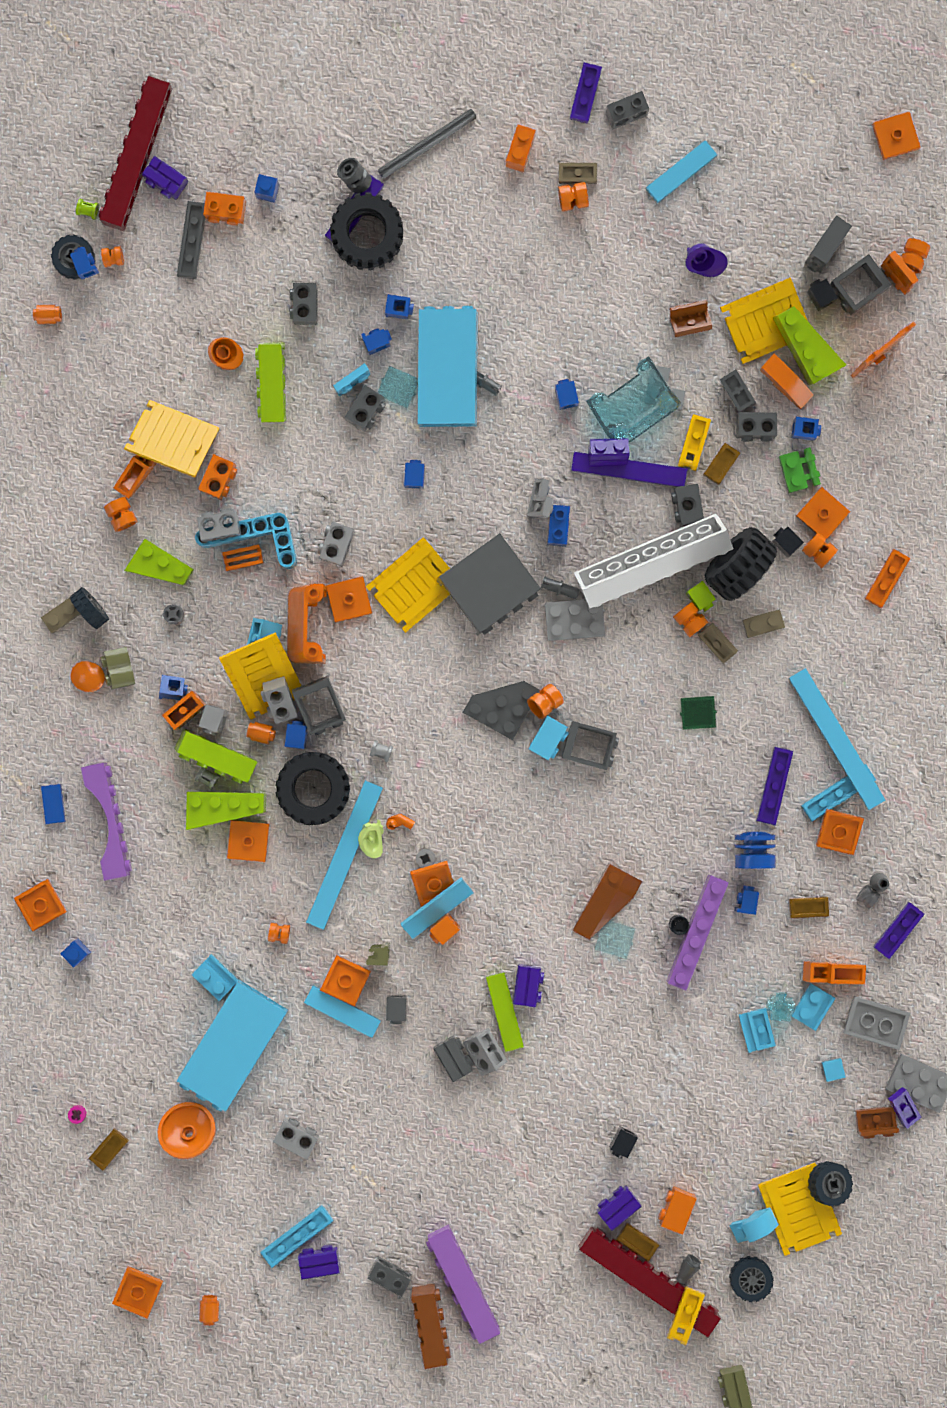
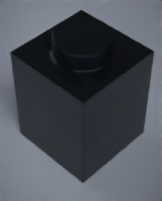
M827 279L814 281L810 284V288L807 291L818 312L838 299Z
M788 526L785 529L781 527L774 533L775 539L772 541L787 558L804 543Z
M619 1126L609 1145L612 1154L621 1159L622 1157L628 1159L638 1139L637 1134Z

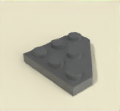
M525 681L472 695L462 713L513 740L530 710L527 700L534 694L539 693L540 689Z

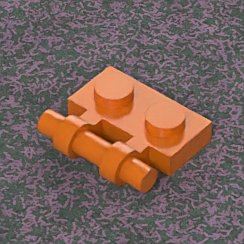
M895 250L883 261L881 267L885 271L884 274L892 279L898 291L901 290L906 295L918 281L914 271L909 269L903 258Z

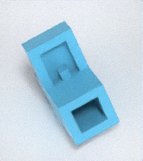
M769 1207L755 1211L749 1218L732 1222L729 1226L738 1243L749 1241L750 1243L765 1237L779 1224Z

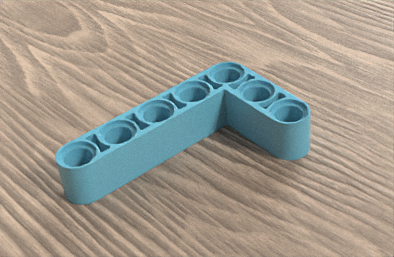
M282 513L239 521L240 526L247 527V532L244 535L208 541L207 543H201L199 531L195 535V540L201 547L210 548L273 534L280 565L285 569H292L297 563L288 518ZM283 518L285 520L284 525L276 527V519ZM233 522L224 524V527H231ZM259 522H265L266 528L263 531H257L256 529ZM214 527L205 528V530L211 531ZM283 536L289 539L288 544L285 546L279 545V539ZM291 555L293 558L292 562L285 565L283 563L284 556Z

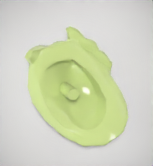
M377 820V823L371 824L368 822L364 824L358 837L361 850L366 856L374 859L380 857L383 853L382 834L384 830L380 820Z

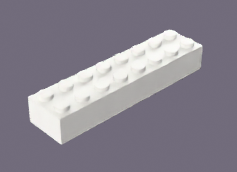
M714 514L576 571L574 574L589 608H593L609 600L618 599L626 593L635 592L643 586L654 584L662 578L671 577L679 571L688 570L696 564L707 562L713 557L724 555L732 550L733 546L727 529L718 515Z

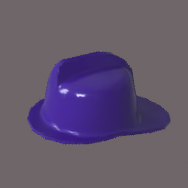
M703 243L687 248L685 266L689 271L705 277H716L726 270L728 260L721 251L710 248Z

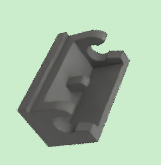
M736 369L720 379L739 412H743L748 407L756 404L755 399Z

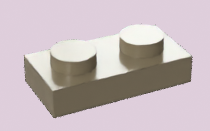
M559 163V184L581 182L597 184V163Z
M69 597L42 616L41 619L53 634L81 614L74 607Z
M780 609L742 620L747 638L785 628Z
M711 623L698 635L723 664L738 652L714 623Z

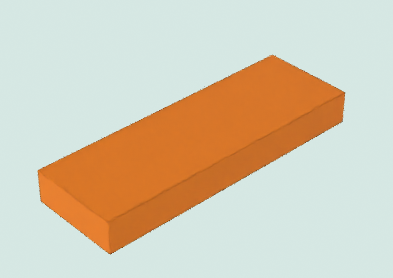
M892 549L864 599L882 608L910 558Z

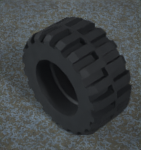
M368 192L360 196V193L354 194V198L350 199L348 197L344 200L345 203L343 205L339 204L336 208L337 212L333 213L331 218L330 232L333 247L342 261L345 260L347 265L351 267L356 266L359 270L368 268V271L374 270L375 267L382 268L385 266V263L393 261L394 256L398 255L404 234L402 218L397 208L392 206V202L388 199L384 200L381 195L372 196ZM361 215L377 217L385 227L383 241L373 248L358 247L350 239V225L355 218Z
M749 527L739 532L731 539L733 549L724 555L716 556L706 569L704 575L706 583L724 600L733 601L746 594L750 588H753L762 579L777 556L776 546L757 528Z
M306 752L296 755L284 764V767L278 774L279 777L275 785L278 804L285 814L297 823L304 825L327 823L343 811L349 800L350 785L348 774H346L342 764L327 754ZM310 770L322 772L327 776L331 784L329 798L325 803L316 807L304 805L299 801L295 793L297 779L304 772Z

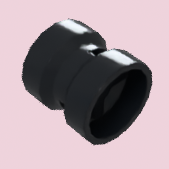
M678 914L670 918L669 928L673 933L683 935L689 930V922L684 916Z

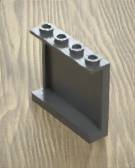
M500 533L437 579L440 586L443 585L477 630V636L481 633L485 635L493 629L492 625L496 622L501 624L508 618L507 614L511 611L514 613L524 607L522 603L526 600L529 602L539 596L537 592L541 589Z

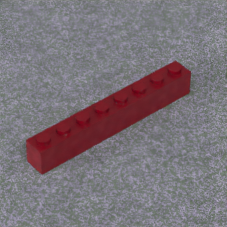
M148 76L147 80L142 83V95L136 101V113L130 119V130L128 135L124 137V148L117 157L118 166L116 171L112 172V184L110 189L106 190V202L104 207L100 208L98 215L103 225L124 232L143 178L142 173L146 169L172 92L169 82Z
M590 1227L578 1245L579 1250L675 1315L685 1286L679 1282L676 1284L670 1280L671 1277L665 1272L661 1271L659 1273L654 1270L655 1266L647 1260L643 1262L638 1259V1254L631 1249L627 1251L622 1248V1244L618 1240L607 1238L606 1233L602 1229ZM702 1302L693 1328L709 1338L721 1320L718 1313L719 1310L712 1304L707 1306Z

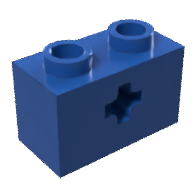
M553 505V511L549 515L547 545L567 546L570 506Z

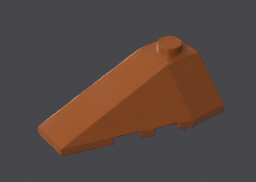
M608 863L572 931L590 940L634 898L642 881Z

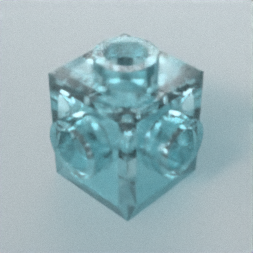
M776 992L775 995H770V999H767L766 1003L769 1018L777 1021H791V1013L795 1012V1001H792V997L787 996L786 992Z

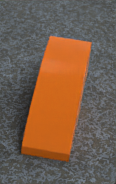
M775 353L760 368L759 371L773 382L772 385L800 410L813 397V393Z
M139 455L133 456L113 488L130 499L157 463Z
M804 961L803 981L830 984H865L866 965Z

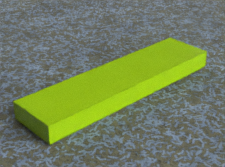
M505 972L486 976L505 1052L523 1048L524 1045Z

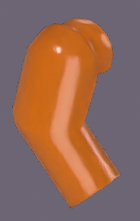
M397 814L387 819L386 827L394 830L396 827L403 825L411 830L415 821L403 814Z

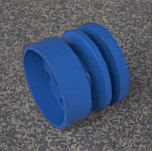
M745 832L735 835V840H743V844H735V848L743 849L744 851L742 854L735 855V868H776V855L767 853V849L776 847V844H767V840H775L774 834Z

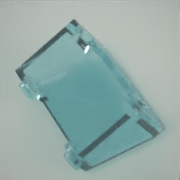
M649 356L639 361L636 367L638 375L610 395L595 393L586 401L605 434L610 439L628 438L630 443L677 410L681 404L679 398Z

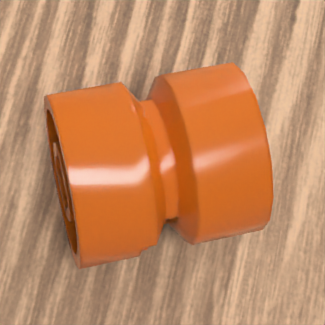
M585 182L575 183L573 187L569 185L558 186L562 211L573 210L574 206L578 209L589 207Z
M909 238L903 249L905 253L901 257L910 270H913L915 274H919L924 266L923 259L927 258L931 247L924 241Z
M126 497L113 500L104 506L107 516L112 518L111 524L115 532L125 530L138 522L134 512L129 511L131 506Z
M817 532L801 551L809 558L813 557L814 562L820 568H823L837 553L838 549L833 544L826 543V538Z
M690 602L673 616L679 625L684 626L683 630L689 638L709 623L703 614H698L699 609L693 602Z
M548 684L539 693L530 697L527 703L533 714L539 719H543L553 709L561 706L564 703V699L554 685Z

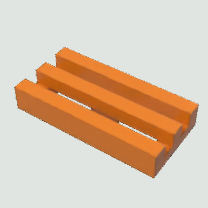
M260 544L222 552L226 571L264 563ZM257 550V553L228 559L230 555ZM259 557V560L229 566L231 562Z

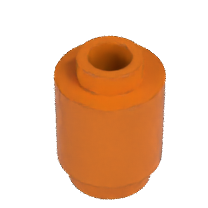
M55 304L36 305V309H33V319L38 324H57V322L62 321L61 307Z
M250 722L246 737L251 738L252 741L269 745L270 741H274L276 731L273 730L271 725Z
M216 1295L202 1296L199 1321L203 1322V1325L211 1326L219 1321V1301Z

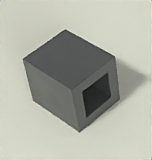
M387 995L386 1021H390V1024H402V1021H406L407 996Z

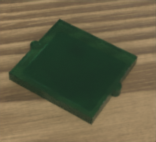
M714 696L680 698V716H682L683 730L716 728L715 714L717 710H715Z

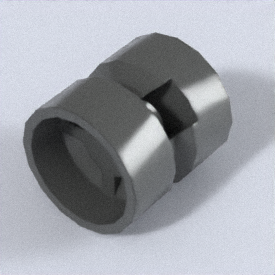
M347 158L338 166V177L353 193H362L369 188L372 181L371 175L357 159Z

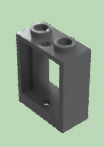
M837 215L835 216L805 261L811 271L821 273L852 225Z
M870 254L830 283L836 296L841 301L842 309L846 313L849 312L850 315H853L892 285ZM862 266L878 289L855 305L839 282Z
M328 675L292 690L310 735L314 733L319 735L324 733L328 727L336 728L344 724L343 721L346 720V717ZM327 687L339 715L312 725L301 697Z
M571 721L562 758L607 770L608 767H612L614 756H611L612 750L617 748L619 738L616 737L617 733ZM578 728L610 737L603 764L571 756Z

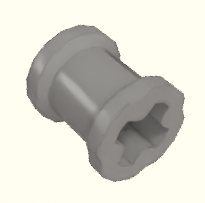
M375 740L369 756H377L388 762L393 746L388 747L379 744Z
M202 767L195 781L204 783L212 790L220 775H215Z

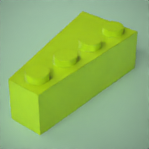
M795 306L773 317L808 385L815 384L846 366V363Z
M285 342L258 344V348H255V359L259 360V368H256V379H260V387H257V399H260L261 406L257 407L258 418H261V422L286 421V395L283 392L285 390V375L283 374L285 358L282 355V349H285Z
M183 728L174 748L179 753L178 757L189 761L190 758L196 760V765L205 769L210 766L215 769V773L221 776H225V774L233 776L231 780L240 784L243 781L249 782L257 764L256 760L232 749L229 750L221 744L211 742L203 736L192 734L185 728Z
M188 791L186 830L265 813L266 793Z

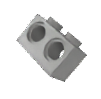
M232 508L220 510L221 513L205 512L201 514V517H197L201 541L208 542L240 536L241 530L237 512L235 510L232 511ZM226 518L233 519L231 527H224V520ZM212 521L214 528L211 531H206L205 524Z
M332 521L331 525H327L324 536H327L325 542L319 546V558L342 567L355 530ZM336 530H342L344 532V535L341 539H335L333 537V534ZM336 548L337 555L335 557H328V549Z
M285 676L262 683V699L264 702H268V715L270 718H274L276 724L298 717Z
M206 704L199 723V727L203 728L202 732L216 735L217 732L222 733L229 711Z
M489 1028L473 1034L462 1042L481 1076L496 1071L508 1062Z
M285 1118L273 1142L308 1159L319 1138V1135L316 1134L317 1131L311 1127L304 1128L300 1126V1122L293 1118H289V1120ZM284 1129H292L294 1135L292 1137L285 1136ZM301 1138H309L311 1144L304 1146L301 1143Z

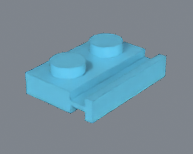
M364 363L333 385L339 397L342 394L348 393L355 385L362 383L369 377L370 371Z
M212 954L192 974L218 1001L239 981Z
M810 983L791 1016L816 1031L834 1002L835 997Z
M766 1008L738 1014L748 1053L776 1046Z

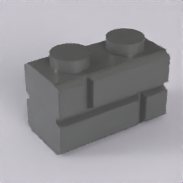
M454 1035L433 1048L452 1082L472 1072V1065H474L470 1055L465 1056L462 1050L465 1048L460 1038L456 1039Z

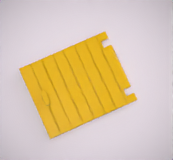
M791 277L720 307L722 313L729 311L730 316L724 319L737 352L745 351L746 356L740 358L742 364L787 346L773 317L795 306L807 320Z
M149 400L146 406L152 408V410L144 409L129 438L134 444L126 443L124 450L195 478L217 436L219 427Z
M423 537L365 587L369 591L374 587L378 590L373 596L397 624L402 620L405 621L406 625L401 629L406 633L450 595L443 585L440 586L437 582L438 577L449 570L450 567Z
M276 632L219 657L250 720L256 718L254 712L259 710L260 714L263 715L267 713V707H269L268 702H264L261 696V691H263L262 683L285 676L293 701L295 698L292 690L302 686Z
M816 1163L758 1184L766 1208H771L779 1224L774 1230L784 1256L790 1254L788 1249L794 1246L797 1252L831 1239L829 1232L834 1231L836 1236L842 1235L832 1206L821 1204L814 1200L808 1189L809 1174L817 1166Z

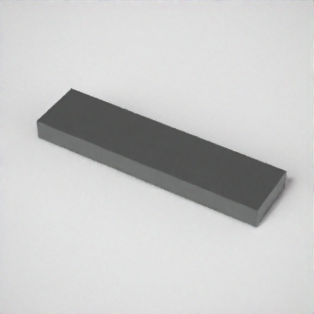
M188 201L177 277L197 279L205 217L203 215L205 203Z

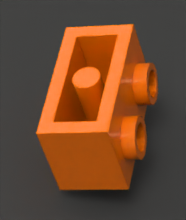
M206 192L203 215L211 223L224 221L233 226H237L238 223L243 224L246 199L244 196Z

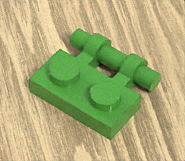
M811 447L803 449L805 457L800 458L798 451L779 456L788 493L807 489V480L812 479L813 486L821 484L819 479L820 472L817 471L815 465L816 458L815 454H812ZM807 463L809 474H804L802 464Z

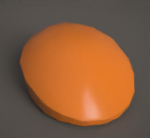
M216 338L208 347L210 360L222 369L234 370L243 362L242 348L230 338Z
M81 661L71 670L70 677L72 683L76 688L84 692L97 691L105 682V673L96 663Z

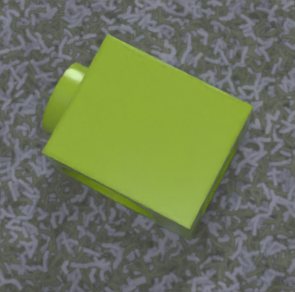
M701 581L686 592L690 601L699 609L698 612L702 609L705 612L714 606L712 602L716 598L704 581Z

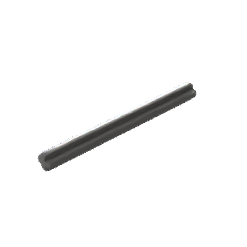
M469 109L379 168L380 176L385 179L475 120V112Z

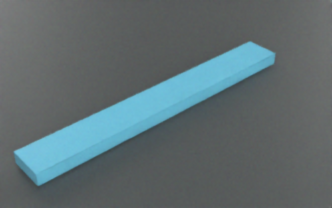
M805 668L788 678L867 809L870 810L884 802V796L807 669Z
M365 780L306 923L323 930L325 929L359 847V833L363 825L369 822L383 787Z

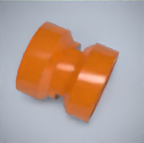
M115 246L113 249H101L105 268L111 267L114 264L118 266L124 265L121 246Z
M271 922L268 941H280L282 944H287L290 925L284 924L279 926L277 923Z

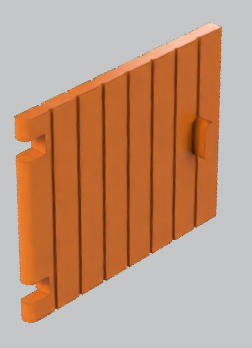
M913 321L910 325L903 328L890 341L868 356L851 374V377H856L873 362L876 365L886 358L884 353L901 341L916 326L915 322Z

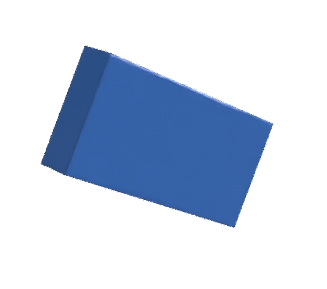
M61 784L41 786L45 824L66 822Z

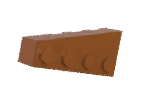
M435 1283L412 1287L411 1300L414 1303L415 1319L418 1320L417 1331L419 1339L421 1338L420 1347L424 1368L448 1365V1359L451 1358L450 1347L445 1345V1339H448L446 1327H442L441 1320H444L443 1308H439L438 1301H441L440 1289H436Z

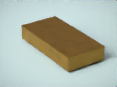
M724 443L703 475L719 485L740 455V452Z
M828 897L789 899L790 918L828 917Z
M114 1128L88 1159L103 1171L129 1140Z
M629 1223L625 1224L616 1238L647 1261L651 1259L659 1247L656 1241Z

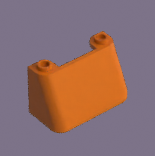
M324 584L294 587L289 592L287 656L293 663L326 664V654H323L321 646L315 642H307L308 607H317L318 602L322 598L327 597V587Z

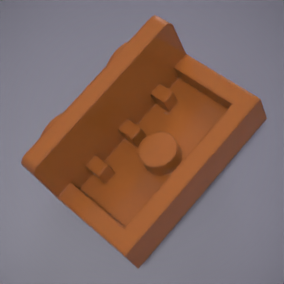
M707 300L677 305L669 309L670 323L675 337L712 330Z
M892 1106L855 1110L857 1133L863 1136L864 1139L875 1138V1135L880 1134L883 1137L894 1136V1133H899L896 1113Z

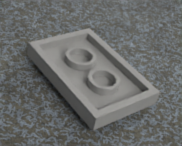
M585 599L545 603L548 641L605 637L603 604L598 607L589 608Z
M853 996L843 1033L900 1050L911 1013Z
M900 1053L885 1089L895 1093L904 1087L914 1102L940 1113L947 1098V1074Z

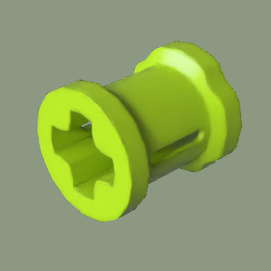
M79 199L76 206V215H85L96 220L99 213V203L95 202L93 204Z

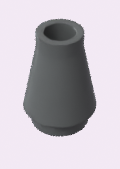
M876 873L870 879V887L876 892H883L889 887V880L886 875ZM883 880V881H884V884H882V887H881V886H880V881Z
M691 1254L684 1257L676 1280L686 1285L700 1269L701 1261Z

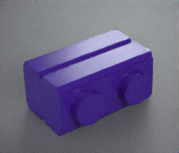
M156 156L152 158L142 173L145 179L144 183L152 189L155 187L160 189V193L167 199L172 197L177 200L189 182L187 177Z
M628 438L590 439L588 446L589 466L628 464L630 456Z
M518 964L513 997L514 1005L536 1007V1004L541 1002L542 992L538 991L539 983L543 984L544 972H541V967Z
M627 1185L625 1187H618L612 1193L614 1196L609 1200L607 1198L603 1199L597 1205L599 1207L596 1209L598 1215L612 1231L642 1207L640 1201Z
M325 1245L321 1247V1250L315 1251L313 1248H306L298 1255L302 1280L340 1274L341 1266L337 1247Z

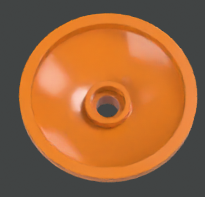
M195 1102L177 1104L170 1108L160 1120L158 1126L159 1143L164 1151L174 1158L190 1159L197 1157L208 1149L214 1139L216 1131L214 1118L210 1111L201 1104ZM188 1133H192L191 1137H186Z

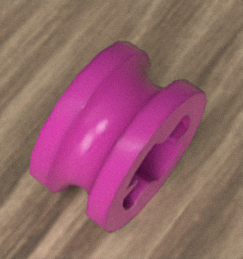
M81 1105L73 1106L68 1112L69 1121L74 1124L81 1123L86 1118V1109ZM73 1110H76V1112L78 1110L81 1111V1119H78V1117L75 1119L73 1117V1115L75 1114Z

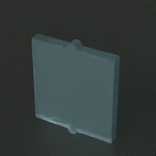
M389 366L385 377L381 379L382 383L377 393L384 396L387 400L408 408L412 397L415 396L418 378Z
M609 921L597 933L598 938L595 950L627 959L630 946L633 945L632 939L636 928Z

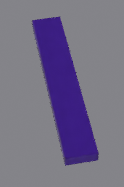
M574 452L571 467L572 472L672 487L685 486L687 468L628 460L627 465L589 466L588 454Z

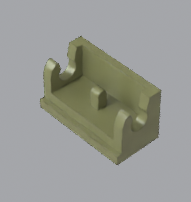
M390 943L372 945L369 952L374 953L368 956L366 965L388 966Z

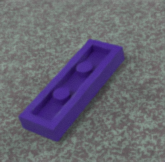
M583 63L570 120L588 124L602 66Z
M907 902L873 947L887 959H890L925 914L912 903Z

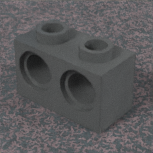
M640 91L608 104L605 113L613 130L648 116L649 106L643 92Z
M293 283V289H290V300H293V308H290V319H293L295 325H318L317 284ZM301 291L308 292L306 298L298 297ZM303 309L309 311L306 317L298 316L299 312Z
M365 385L345 415V420L364 432L367 428L370 430L376 421L374 417L377 413H381L386 406L384 403L385 397ZM371 397L377 399V403L374 406H369L366 403ZM358 414H365L367 416L366 420L358 422L356 420Z
M739 412L737 414L736 438H741V441L749 442L753 441V438H761V441L769 442L777 436V413ZM749 423L752 431L746 432L742 425ZM763 423H768L771 426L770 432H765L762 429Z
M378 1256L368 1274V1279L402 1297L411 1281L412 1274Z

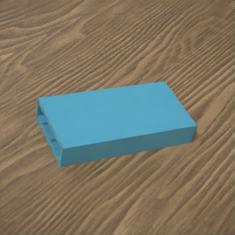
M427 306L424 309H419L418 425L420 427H477L478 312L472 306H462V309H454L452 306L435 309V307Z
M239 980L177 1079V1082L180 1083L179 1086L186 1091L192 1090L200 1100H208L213 1103L212 1107L216 1110H224L226 1112L282 1022L288 1009Z

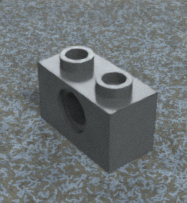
M692 484L675 487L671 497L672 503L676 504L677 511L674 512L676 523H679L680 527H684L704 519L699 485ZM689 501L692 504V509L689 511L683 509L682 503Z

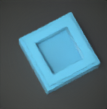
M841 1058L821 1062L827 1082L846 1078Z

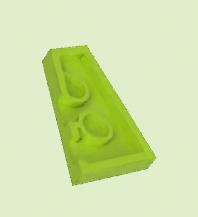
M144 539L124 571L184 586L194 569L147 539Z

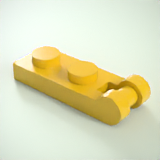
M695 414L692 415L677 466H686L690 470H697L711 419ZM687 453L694 455L693 461L686 459Z
M685 1287L672 1325L668 1331L667 1339H676L680 1341V1344H687L705 1297L704 1293ZM678 1327L684 1329V1332H677Z

